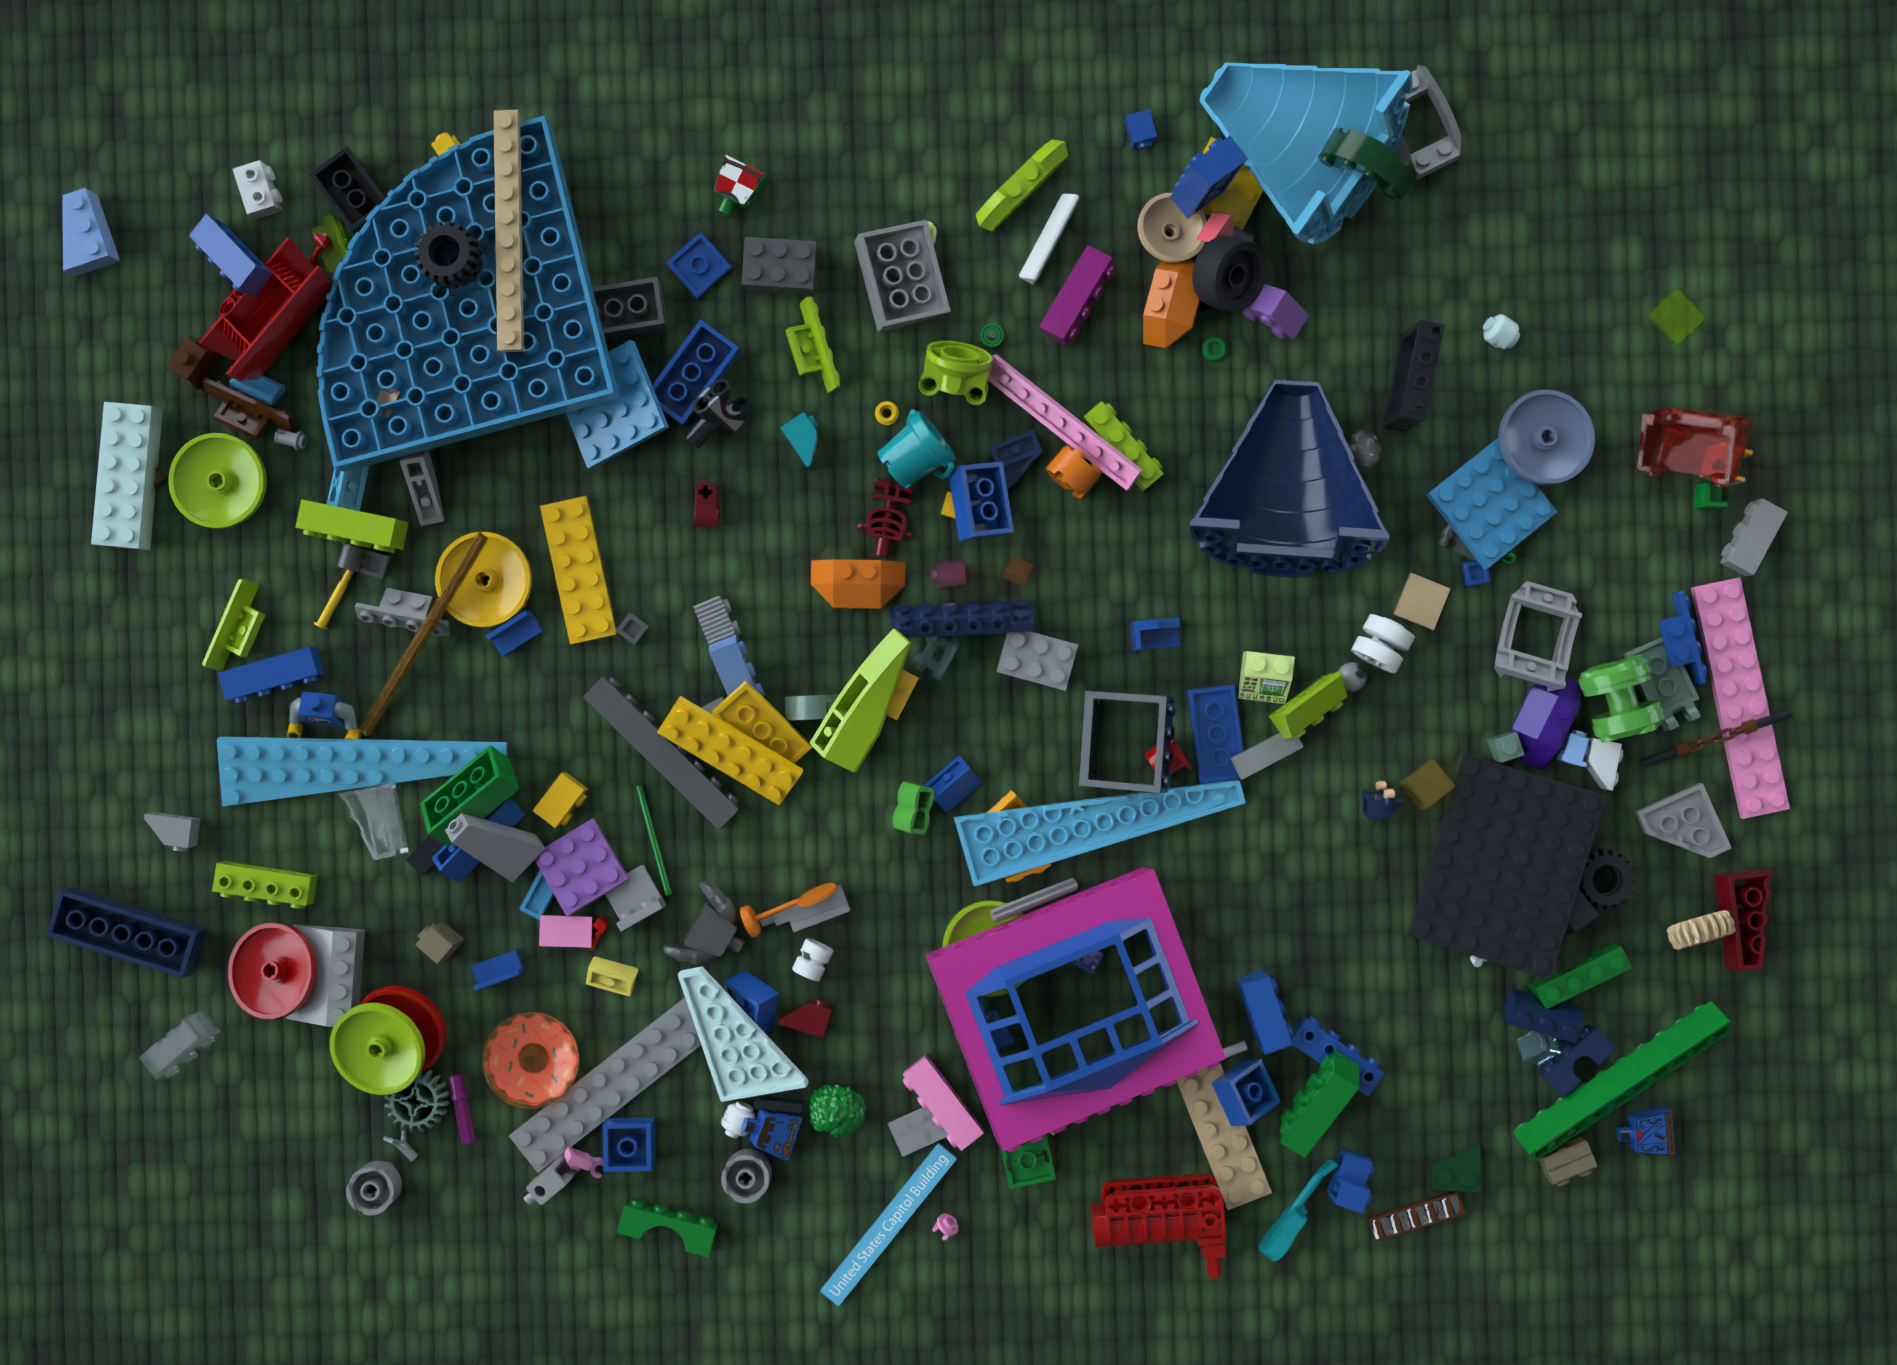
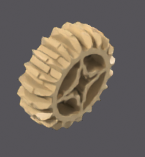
M1724 910L1669 926L1667 932L1673 948L1679 950L1731 935L1736 929L1729 911Z

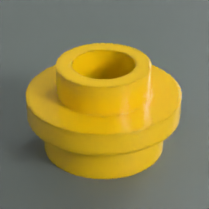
M885 401L876 407L875 416L879 423L891 425L898 419L899 411L894 403ZM884 410L891 411L892 414L889 418H885L882 415Z

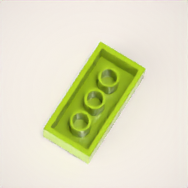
M301 499L295 528L304 529L303 534L325 539L327 534L326 539L348 544L349 539H351L350 544L372 548V544H374L373 549L395 553V549H404L409 523L394 518Z

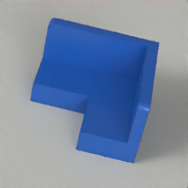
M1153 619L1131 622L1132 651L1178 647L1180 645L1178 631L1180 619Z
M746 970L726 980L724 990L765 1034L773 1031L779 993Z

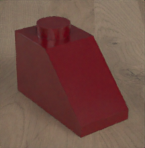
M822 999L809 1000L781 1015L778 1024L823 1038L833 1007L828 1006L829 1002Z

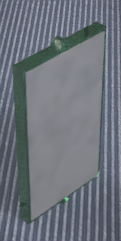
M920 1106L886 1122L893 1137L892 1142L896 1144L902 1158L944 1140L949 1135L943 1127L939 1129L932 1120L934 1115L929 1108L925 1110Z

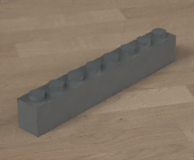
M602 676L583 698L720 830L741 809L738 806L740 801L732 793L727 795L721 789L722 783L714 776L710 778L704 772L706 768L697 759L693 761L687 756L689 753L687 750L658 734L659 727L653 722L655 718L647 710L642 712L636 706L638 701L631 694L625 695L619 689L621 684L612 676L610 678Z

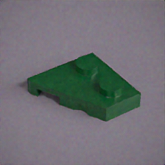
M1480 1146L1472 1147L1431 1165V1190L1481 1193Z

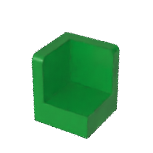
M1710 483L1695 485L1694 509H1722L1728 507V502H1722V485H1710Z

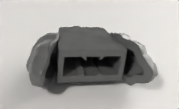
M705 881L701 882L699 886L711 903L706 901L684 939V944H668L663 946V952L674 957L677 961L689 962L694 965L710 962L716 956L721 957L726 947L739 953L744 944V940L734 936L737 930L735 923L737 912L732 900L725 896L719 887H714Z

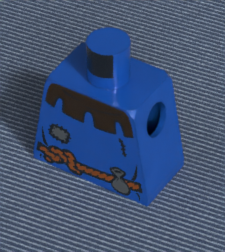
M759 1109L756 1119L744 1118L741 1130L751 1133L750 1141L756 1148L788 1161L802 1117L799 1113Z

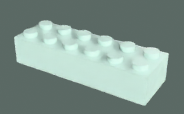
M104 402L91 544L150 550L156 491L154 489V482L156 481L155 469L156 467L158 468L162 409L146 405Z

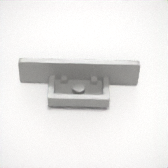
M386 588L379 607L356 603L355 611L358 619L364 622H376L388 627L407 628L410 631L417 632L420 631V626H423V621H426V616H429L428 614L431 611L434 600L432 596ZM440 619L431 634L434 636L450 637L451 628L449 621Z

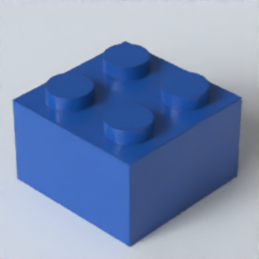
M1261 1059L1243 1060L1211 1083L1231 1126L1250 1125L1281 1102Z
M655 1117L607 1118L603 1123V1172L652 1171L656 1165Z

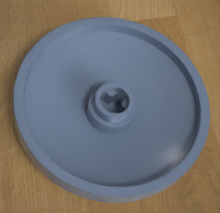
M1538 390L1522 396L1507 409L1499 427L1500 451L1507 465L1522 479L1538 485H1555L1573 478L1585 468L1594 450L1595 433L1588 413L1574 398L1555 390Z

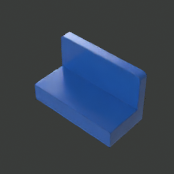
M524 611L486 635V637L494 642L501 655L505 657L543 633L544 630L531 611Z
M959 755L924 786L934 789V800L948 813L979 787L982 781Z
M518 949L471 965L477 982L473 986L474 990L523 973L525 969Z

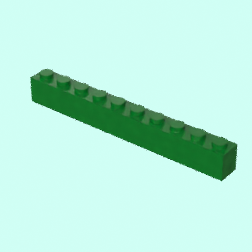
M1712 1001L1699 1005L1692 1014L1686 1018H1679L1672 1027L1666 1031L1658 1032L1654 1039L1646 1044H1640L1633 1053L1627 1057L1619 1058L1609 1069L1599 1071L1595 1078L1587 1083H1581L1574 1092L1568 1096L1560 1097L1553 1106L1548 1109H1542L1529 1122L1519 1124L1516 1130L1513 1131L1516 1141L1532 1162H1537L1732 1032L1730 1020Z

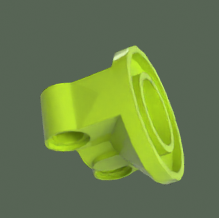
M932 342L927 346L924 372L919 381V389L927 396L935 395L939 390L954 395H965L970 404L980 405L985 401L989 389L987 380L991 371L992 355L984 349L963 342ZM932 378L935 380L936 384L929 385L926 383L925 379ZM979 388L983 393L976 395L971 389Z

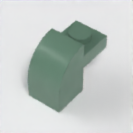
M839 694L785 697L786 720L824 719Z

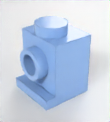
M1577 730L1567 733L1558 750L1556 760L1578 767H1586L1587 763L1582 761L1583 758L1587 757L1590 749L1588 744L1589 738H1586L1587 733Z

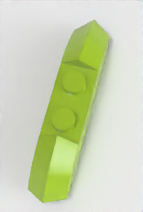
M1052 139L1041 147L976 213L978 225L989 231H994L1067 159L1066 142Z

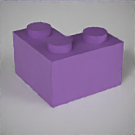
M1266 284L1263 285L1262 291L1252 305L1243 310V315L1252 321L1259 319L1262 323L1271 327V332L1281 339L1284 337L1295 339L1309 316L1287 291Z

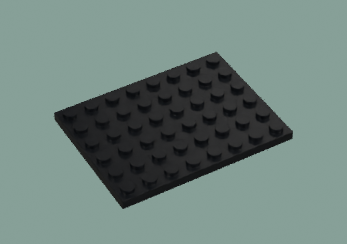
M1463 754L1408 935L1550 981L1607 796Z

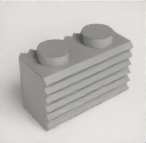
M719 595L693 606L709 645L734 635L740 640L738 635L741 634V630L737 621L732 622L729 613L732 612V608L728 599L723 600L722 596Z

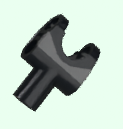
M727 379L715 381L694 402L693 409L700 417L683 435L698 449L715 431L722 437L731 436L751 413L752 404L745 397H740L727 404L733 390V385ZM726 385L725 389L718 393L719 389ZM743 404H746L745 408L742 411L738 412L739 408Z

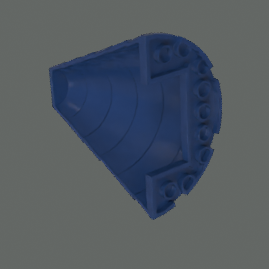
M1288 379L1273 380L1259 407L1247 423L1245 431L1233 447L1232 454L1203 498L1202 505L1192 520H1190V532L1193 540H1199L1200 549L1215 560L1234 568L1242 565L1250 566L1252 573L1278 577H1311L1312 571L1322 570L1328 575L1360 566L1371 560V553L1375 551L1380 553L1387 545L1389 533L1378 514L1379 510L1354 462L1355 457L1343 436V431L1319 382L1310 380L1290 381Z

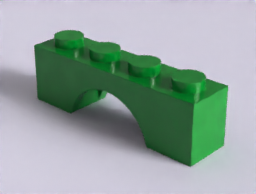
M1611 943L1592 952L1590 957L1579 965L1561 972L1552 973L1550 981L1538 978L1528 983L1531 993L1535 995L1536 1001L1542 1007L1548 1009L1632 967L1622 946Z
M632 1198L631 1200L628 1199L624 1204L617 1233L640 1239L646 1231L653 1227H669L675 1230L683 1239L685 1252L709 1258L718 1223H715L709 1217L696 1218L686 1211L679 1210L674 1212L668 1210V1207L655 1204L651 1206L645 1204L644 1200Z

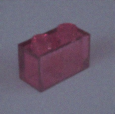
M964 560L935 563L936 569L931 570L932 583L933 585H938V590L966 587Z

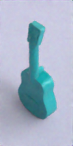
M1327 1160L1322 1167H1319L1293 1204L1283 1211L1278 1220L1261 1239L1258 1247L1259 1251L1271 1261H1278L1284 1256L1298 1232L1305 1225L1308 1211L1304 1204L1320 1184L1323 1177L1339 1165L1335 1160Z

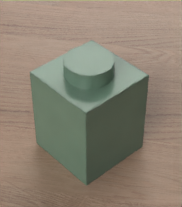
M1507 732L1487 739L1494 762L1502 763L1524 755L1517 732Z

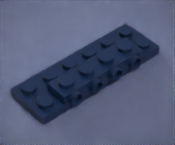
M1018 599L1014 602L996 600L990 603H945L936 606L922 604L916 607L899 605L895 608H890V631L897 629L906 638L1035 631L1032 601Z

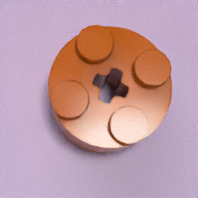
M1066 445L1045 470L1049 471L1048 475L1063 489L1074 490L1071 495L1082 500L1100 478L1102 471L1093 463L1089 465L1084 460L1086 458L1085 454L1079 449H1072Z

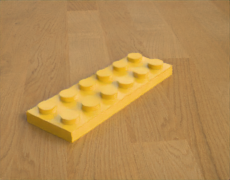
M583 496L540 506L570 644L618 635L588 497Z
M682 696L678 698L657 731L661 736L777 805L781 804L804 770Z

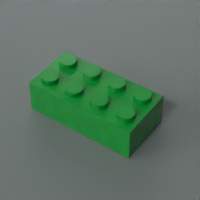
M490 745L424 799L420 805L428 835L449 847L453 843L445 830L452 820L456 819L461 813L483 819L489 813L496 810L505 800L513 796L519 790L510 758Z
M1336 1050L1330 1056L1326 1055L1319 1071L1316 1074H1311L1307 1080L1306 1088L1303 1092L1301 1090L1298 1091L1293 1099V1105L1290 1109L1285 1108L1280 1116V1143L1304 1158L1360 1088L1359 1065Z

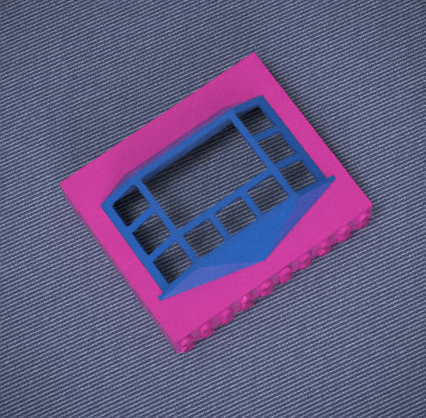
M1141 867L925 954L994 1137L1003 1151L1008 1150V1152L1018 1150L1022 1147L1021 1144L1027 1141L1031 1143L1043 1139V1135L1051 1131L1053 1133L1061 1132L1070 1123L1075 1122V1124L1085 1122L1089 1119L1088 1116L1097 1113V1115L1104 1114L1111 1110V1106L1118 1103L1119 1105L1128 1104L1133 1101L1132 1098L1135 1096L1152 1094L1155 1092L1154 1088L1162 1085L1163 1087L1171 1086L1177 1082L1176 1079L1183 1076L1185 1078L1193 1077L1199 1073L1198 1070L1205 1067L1208 1069L1217 1067L1221 1064V1060L1226 1059L1154 869ZM1145 930L1154 955L1132 967L1123 941ZM1115 944L1138 1004L1044 1044L1037 1045L1015 989V984ZM1158 964L1167 989L1145 1001L1136 975ZM1007 988L1016 1015L989 1023L978 997ZM1170 997L1180 1022L1173 1028L1157 1033L1149 1010ZM1142 1013L1150 1037L1122 1048L1113 1026L1114 1023ZM1020 1023L1029 1049L1002 1057L992 1035V1030ZM1106 1028L1115 1052L1086 1063L1077 1041L1078 1038ZM1069 1042L1078 1067L1049 1078L1041 1054ZM1033 1057L1042 1082L1019 1091H1014L1005 1065Z

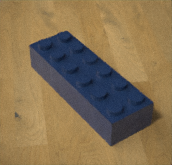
M71 887L59 891L46 936L184 978L194 974L207 929Z

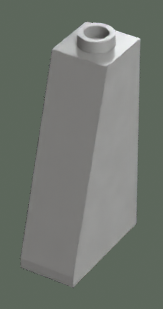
M461 813L456 819L452 820L445 830L454 845L512 883L545 849L539 837L533 833Z

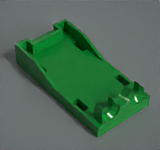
M1035 1083L1026 1084L1024 1086L1016 1087L1013 1089L1014 1091H1019L1032 1085H1035ZM1046 1134L1043 1135V1139L1031 1143L1027 1141L1021 1144L1022 1147L1018 1150L1008 1152V1150L1003 1151L1001 1149L1009 1189L1056 1180ZM1043 1150L1048 1151L1049 1161H1045ZM1008 1158L1011 1159L1012 1169L1007 1167L1006 1159Z

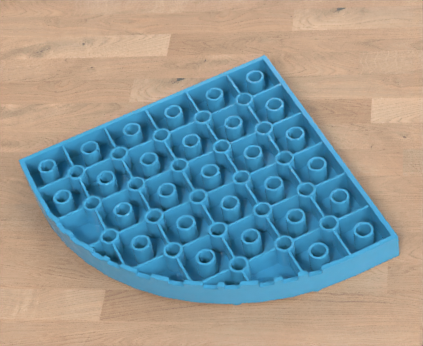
M545 115L520 122L524 351L499 352L497 350L494 130L471 137L469 141L459 146L456 144L448 148V151L438 157H432L428 160L429 163L418 170L414 169L403 179L404 182L396 189H391L387 193L388 197L369 213L366 218L367 221L359 233H355L347 247L349 249L342 263L339 262L333 277L334 283L330 293H327L325 313H322L319 326L321 331L320 344L317 345V353L319 354L317 367L319 390L317 391L334 468L346 472L620 399L553 127ZM441 221L445 225L446 221H451L454 225L456 223L461 225L479 242V247L483 251V254L480 255L483 259V265H478L481 271L479 274L475 273L473 275L476 278L473 282L470 280L466 281L467 286L465 287L458 284V289H452L449 286L448 288H443L439 284L434 283L421 271L422 269L416 263L418 259L415 257L414 251L419 249L415 244L416 241H421L422 238L419 235L422 232L424 234L428 232L426 229L428 226L431 225L434 228L436 227V222ZM449 245L441 251L439 256L440 266H449L457 260L460 252L459 245ZM381 389L391 394L397 391L401 392L399 399L384 404L376 402ZM393 409L390 419L384 417L385 411Z

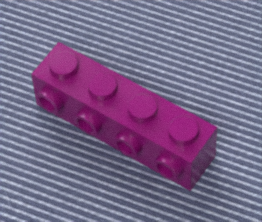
M1087 245L1039 326L1043 335L1066 347L1070 341L1076 339L1080 324L1088 319L1092 304L1095 300H1099L1103 293L1104 284L1115 273V264L1112 257Z

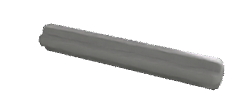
M1074 878L1067 879L994 908L990 912L994 922H999L1074 892L1078 889V884Z

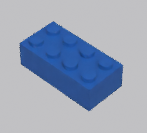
M1230 135L1224 140L1221 138L1215 140L1209 146L1210 150L1205 154L1202 152L1196 154L1190 160V164L1184 169L1185 172L1179 177V181L1173 186L1175 190L1170 197L1187 219L1223 194L1248 160L1247 156Z
M700 319L652 385L662 411L687 428L697 415L693 409L695 400L711 384L725 377L741 355L742 351L740 348Z

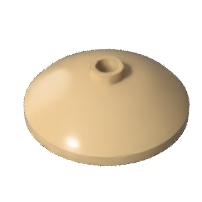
M1172 193L1160 194L1149 200L1140 212L1137 225L1139 238L1145 249L1159 260L1169 263H1180L1190 260L1200 252L1205 244V241L1196 239L1207 223L1205 214L1201 209L1187 219L1170 197ZM1165 231H1169L1172 234V236H1167L1165 234Z

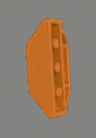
M1192 258L1180 263L1161 261L1157 266L1143 313L1144 345L1168 349L1172 343L1179 340L1193 328L1200 298L1197 297L1193 288L1192 273L1194 261Z
M812 560L811 585L833 608L881 609L905 587L906 562L884 560Z

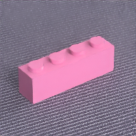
M927 1054L904 1071V1084L910 1091L915 1090L919 1096L917 1100L925 1110L929 1108L934 1115L932 1120L939 1129L943 1127L949 1134L946 1137L954 1148L958 1146L962 1151L984 1134L982 1125Z

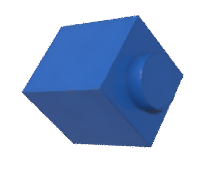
M1150 109L1127 115L1125 125L1132 149L1139 148V150H1144L1152 147V144L1156 141L1157 134Z

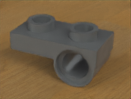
M343 543L337 566L385 580L391 557Z

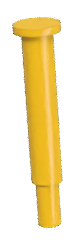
M346 570L319 620L314 622L316 626L325 630L328 629L326 625L348 587L347 584L354 572Z

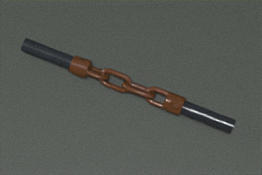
M1789 708L1756 720L1751 719L1742 722L1741 726L1717 731L1712 736L1674 745L1673 748L1641 758L1640 762L1644 768L1677 756L1682 757L1701 750L1703 746L1715 742L1722 743L1742 733L1748 735L1758 731L1760 728L1792 718L1793 713ZM1729 731V737L1719 740V734ZM1696 742L1697 747L1690 749L1689 744Z

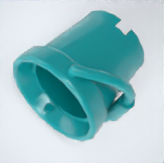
M915 409L910 410L906 426L884 447L877 451L882 463L888 461L886 465L889 468V473L906 489L931 472L940 479H947L955 467L953 462L956 461L953 451L939 431L922 412ZM941 466H948L945 473H941L937 469Z

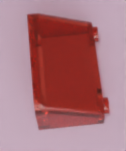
M1662 407L1643 413L1637 470L1646 471V474L1650 476H1659L1661 472L1667 470L1708 476L1710 481L1715 482V486L1729 487L1730 484L1736 482L1751 435L1753 419L1675 407Z

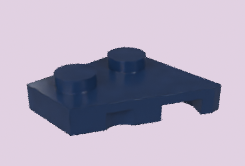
M1034 430L990 447L994 461H1003L1007 490L1015 484L1042 453Z

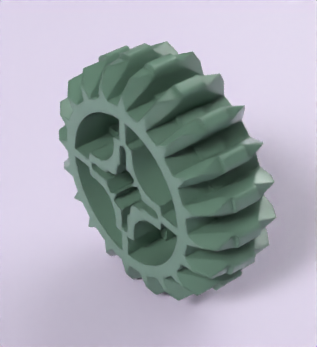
M421 1070L413 1081L415 1086L411 1092L401 1094V1091L384 1095V1098L390 1101L385 1104L384 1108H391L392 1110L388 1113L387 1117L394 1115L396 1119L393 1124L395 1125L402 1122L401 1130H405L409 1126L410 1132H415L417 1127L420 1132L426 1130V1126L429 1129L433 1128L435 1122L439 1123L442 1120L441 1115L447 1113L444 1107L448 1106L450 1101L444 1098L449 1095V1091L442 1090L446 1086L445 1082L438 1083V1080L441 1078L440 1075L432 1077L433 1070H428L426 1074ZM425 1086L430 1089L432 1095L426 1092ZM402 1104L408 1108L409 1113L404 1110ZM433 1106L430 1115L419 1117L423 1107Z

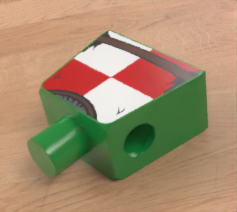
M725 154L714 188L715 195L722 199L717 211L727 217L731 216L735 206L746 211L768 181L766 174Z

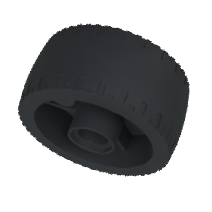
M1220 236L1211 239L1199 252L1194 263L1192 282L1197 297L1207 305L1225 311H1241L1248 308L1257 299L1265 283L1266 260L1263 252H1261L1257 245L1242 238Z

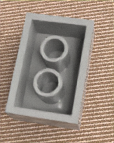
M1034 632L1007 633L996 672L1066 691L1078 644Z

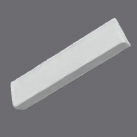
M1061 195L1019 274L1021 279L1032 285L1036 283L1078 204V195Z

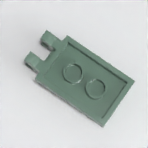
M1662 637L1623 654L1624 658L1642 654V657L1649 661L1652 679L1637 684L1645 702L1652 700L1660 701L1666 717L1662 723L1664 731L1679 727L1673 714L1681 710L1686 722L1701 717L1693 703L1699 699V696L1684 665L1669 667Z

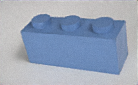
M736 635L709 645L710 656L728 696L746 680L763 697L765 696L761 683L756 684L753 676L756 675L752 662L747 663L744 655H747V650L743 641L738 642Z

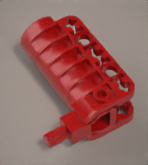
M1199 1173L1109 1180L1103 1184L1101 1190L1102 1203L1091 1204L1095 1248L1197 1240L1198 1245L1201 1246L1202 1256L1207 1261V1276L1213 1277V1279L1222 1276L1221 1258H1225L1224 1244L1226 1239L1224 1201L1213 1175ZM1204 1180H1209V1182L1213 1185L1202 1184H1204ZM1182 1181L1190 1184V1186L1177 1187L1178 1183ZM1158 1183H1161L1163 1187H1169V1188H1156V1187H1157V1184H1158ZM1145 1184H1149V1188L1155 1189H1146ZM1133 1185H1139L1143 1188L1141 1190H1130ZM1110 1187H1114L1116 1190L1114 1193H1106V1191H1110Z

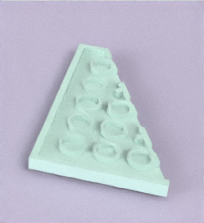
M703 967L681 970L678 973V978L721 1102L807 1087L809 1082L806 1076Z

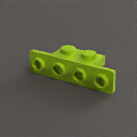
M812 296L806 297L800 303L805 324L790 327L785 331L799 375L821 371L827 393H830L840 387V375L835 370L833 364V353L828 348L826 342V332L820 323L818 306L814 303Z
M244 579L238 580L202 662L204 667L222 671L230 652L247 658L265 617L264 613L250 607L258 590V584Z

